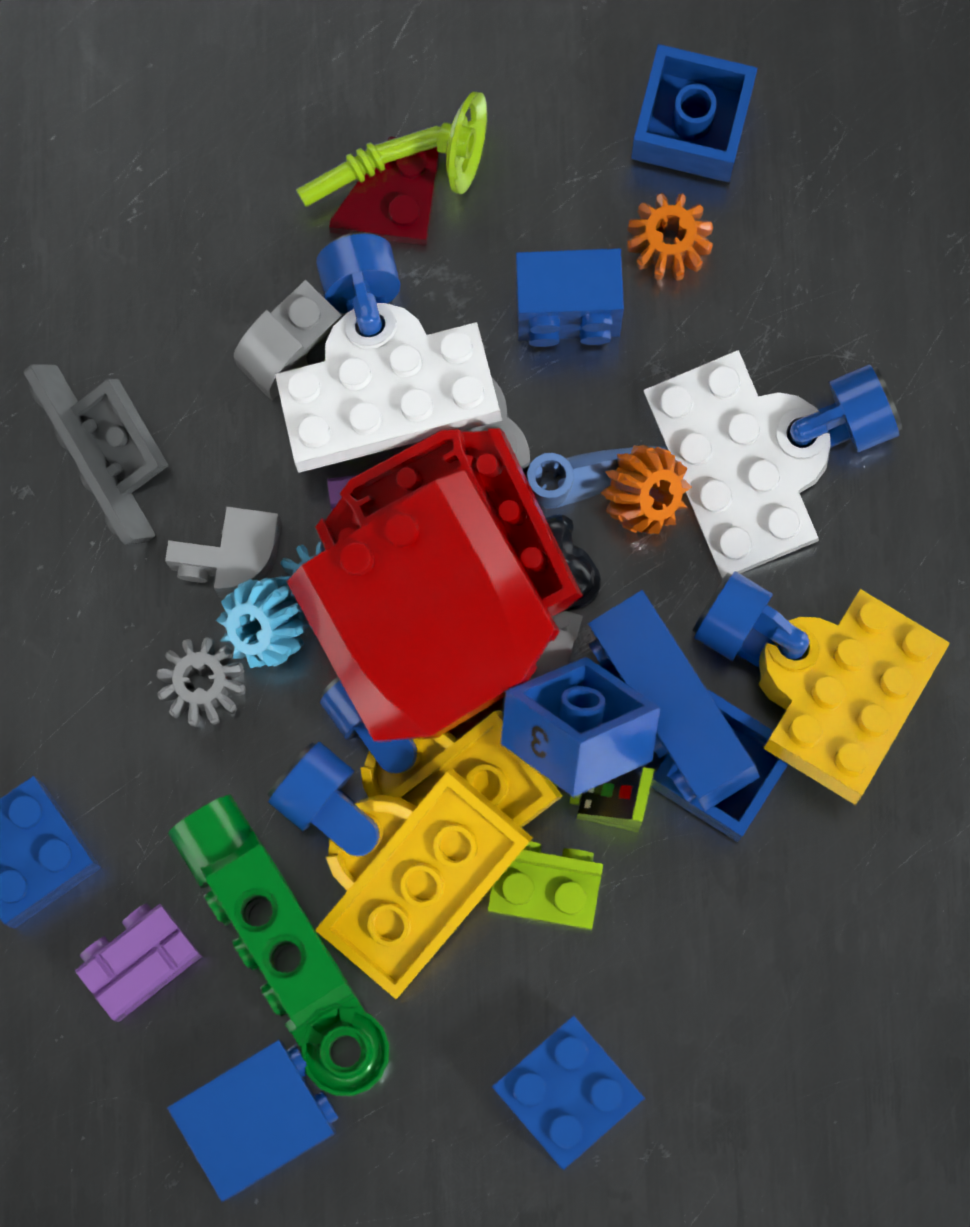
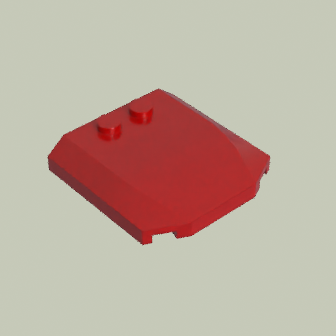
M490 428L488 431L464 432L459 429L441 430L350 479L339 493L342 498L326 519L321 518L315 526L326 550L435 480L466 470L474 479L551 616L553 617L564 611L582 596L506 434L499 428Z
M466 470L435 480L302 564L287 581L373 741L379 743L391 742V740L438 738L505 697L506 690L529 681L537 669L535 664L550 641L554 642L560 633L559 628L474 479Z

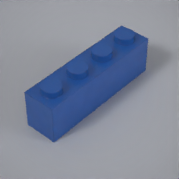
M643 590L588 623L596 637L588 645L601 667L608 670L614 666L625 684L660 707L654 751L659 758L669 753L679 769L670 776L687 803L697 798L704 811L760 778L753 761Z

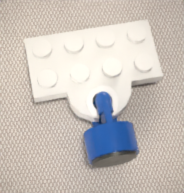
M365 232L351 233L334 239L320 251L316 264L324 298L339 313H344L345 315L333 326L325 343L324 362L275 374L298 473L417 443L441 430L459 429L464 431L502 421L477 322L426 335L419 319L405 308L388 304L397 296L401 285L391 245L381 236Z
M739 350L643 390L668 450L672 455H675V460L681 461L687 467L683 479L692 488L686 491L722 579L727 573L731 575L734 571L743 573L819 541L800 493L816 484L827 468L831 447L851 440L856 451L859 453L900 436L899 430L902 429L901 420L888 387L877 367L872 368L868 364L828 381L835 403L819 410L796 395L778 392L758 397Z

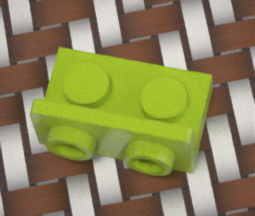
M530 841L492 886L488 912L592 930L604 864L593 862L594 853L578 849L563 848L562 856L541 853L542 844Z

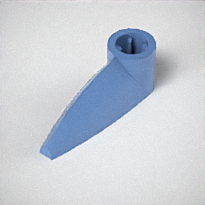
M654 446V447H652V448L660 447V448H663V449L668 450V448H667L666 446ZM633 447L602 450L566 458L556 453H544L536 457L529 465L527 480L540 507L551 509L572 504L598 495L609 487L611 479L604 471L616 470L618 468L617 454H630ZM552 471L554 472V478L559 474L562 479L558 481V489L548 491L546 490V484L541 488L537 483L542 481V473Z

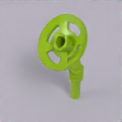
M476 91L470 93L460 106L453 123L444 122L442 126H433L377 145L369 142L366 144V151L359 148L356 150L355 157L351 153L346 155V162L296 189L304 206L307 207L356 179L360 183L363 182L365 174L370 177L375 175V168L379 171L384 170V163L437 147L439 153L446 154L447 176L451 190L458 194L465 193L476 174L485 140L487 104L484 94ZM470 107L471 120L468 122L465 115Z

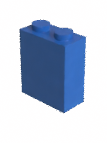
M278 1040L167 1107L222 1202L229 1200L336 1134L331 1123L339 1119L324 1091L316 1095L313 1094L304 1078L307 1075L304 1068L307 1064L296 1044L287 1049L283 1041Z

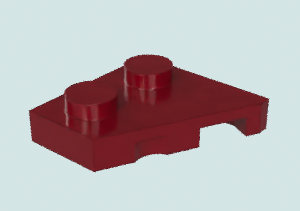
M390 136L387 141L392 140V139H395V138H399V137H391V136ZM437 147L384 163L385 169L379 171L375 168V175L372 177L365 174V180L361 183L358 181L330 219V233L347 235L365 232L381 236L387 241L427 246L440 158Z

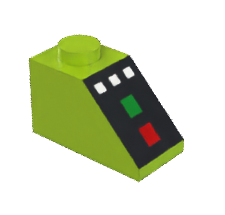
M637 767L579 795L571 796L569 804L579 806L577 819L638 832L643 822L654 769Z

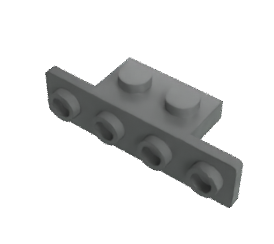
M30 365L24 370V374L31 385V395L36 403L47 412L56 428L55 435L58 442L65 450L70 452L81 471L80 478L83 485L96 497L105 512V520L109 530L125 545L147 543L153 539L155 533L132 493L169 465L119 379H107L78 401L57 365Z

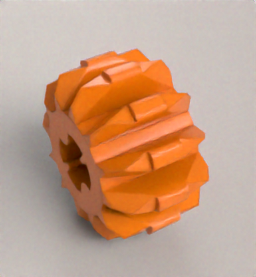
M662 193L656 196V209L642 202L638 206V214L641 219H631L628 223L627 230L634 235L627 242L628 252L641 253L636 263L639 270L646 269L652 263L656 265L654 278L657 280L663 278L665 269H671L673 277L677 281L682 280L684 277V265L693 271H699L702 267V260L699 255H709L712 250L713 244L706 239L712 233V222L699 221L704 210L701 204L694 205L689 210H686V196L683 193L676 197L675 205H668L667 197ZM666 230L677 232L674 244L663 242Z
M634 445L630 454H617L618 468L616 470L604 471L611 479L610 486L600 492L607 500H610L605 512L618 520V524H621L622 528L634 533L639 531L648 534H659L663 525H676L675 511L688 508L682 500V495L692 488L683 479L687 467L681 461L675 460V455H672L670 451L660 447L652 448L645 445Z

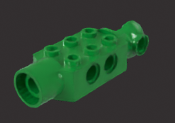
M231 794L222 796L194 811L169 830L168 835L200 888L203 889L210 886L211 891L205 894L204 898L219 922H222L225 926L232 923L240 935L232 941V944L247 968H251L252 971L260 968L268 981L260 989L275 1014H279L282 1017L287 1013L290 1017L285 1026L302 1050L301 1056L307 1064L304 1067L307 1076L318 1088L335 1096H354L369 1090L382 1078L389 1062V1042L384 1028L371 1014L366 1013L348 981L319 934L315 931L308 916ZM259 902H270L273 907L270 920L265 925L259 927L251 926L249 922L251 908ZM289 946L298 947L301 952V961L298 967L289 973L279 972L276 966V958L279 952ZM342 1037L355 1038L361 1048L359 1060L350 1067L338 1066L333 1061L331 1055L334 1043Z

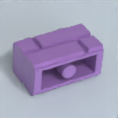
M147 903L140 906L122 921L126 928L123 933L111 942L104 936L92 943L80 954L84 963L75 971L113 1021L120 1022L202 957L200 951L173 916L160 903L153 909Z

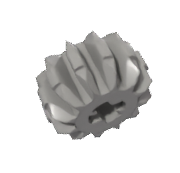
M204 638L200 652H196L195 646L190 639L183 640V648L187 655L181 659L175 652L169 650L165 657L170 664L175 666L174 670H157L156 676L159 680L172 683L158 691V697L161 701L176 699L169 710V713L174 718L182 716L189 708L188 723L190 726H198L202 711H206L207 718L212 725L219 724L220 717L215 708L222 705L227 712L233 714L237 710V706L227 695L245 694V685L231 680L244 673V667L240 662L227 664L233 655L232 649L227 645L220 648L213 656L215 647L212 638ZM209 671L214 674L208 676L213 684L209 690L205 691L199 687L194 692L189 691V689L195 687L190 681L192 675L197 673L200 676H205Z

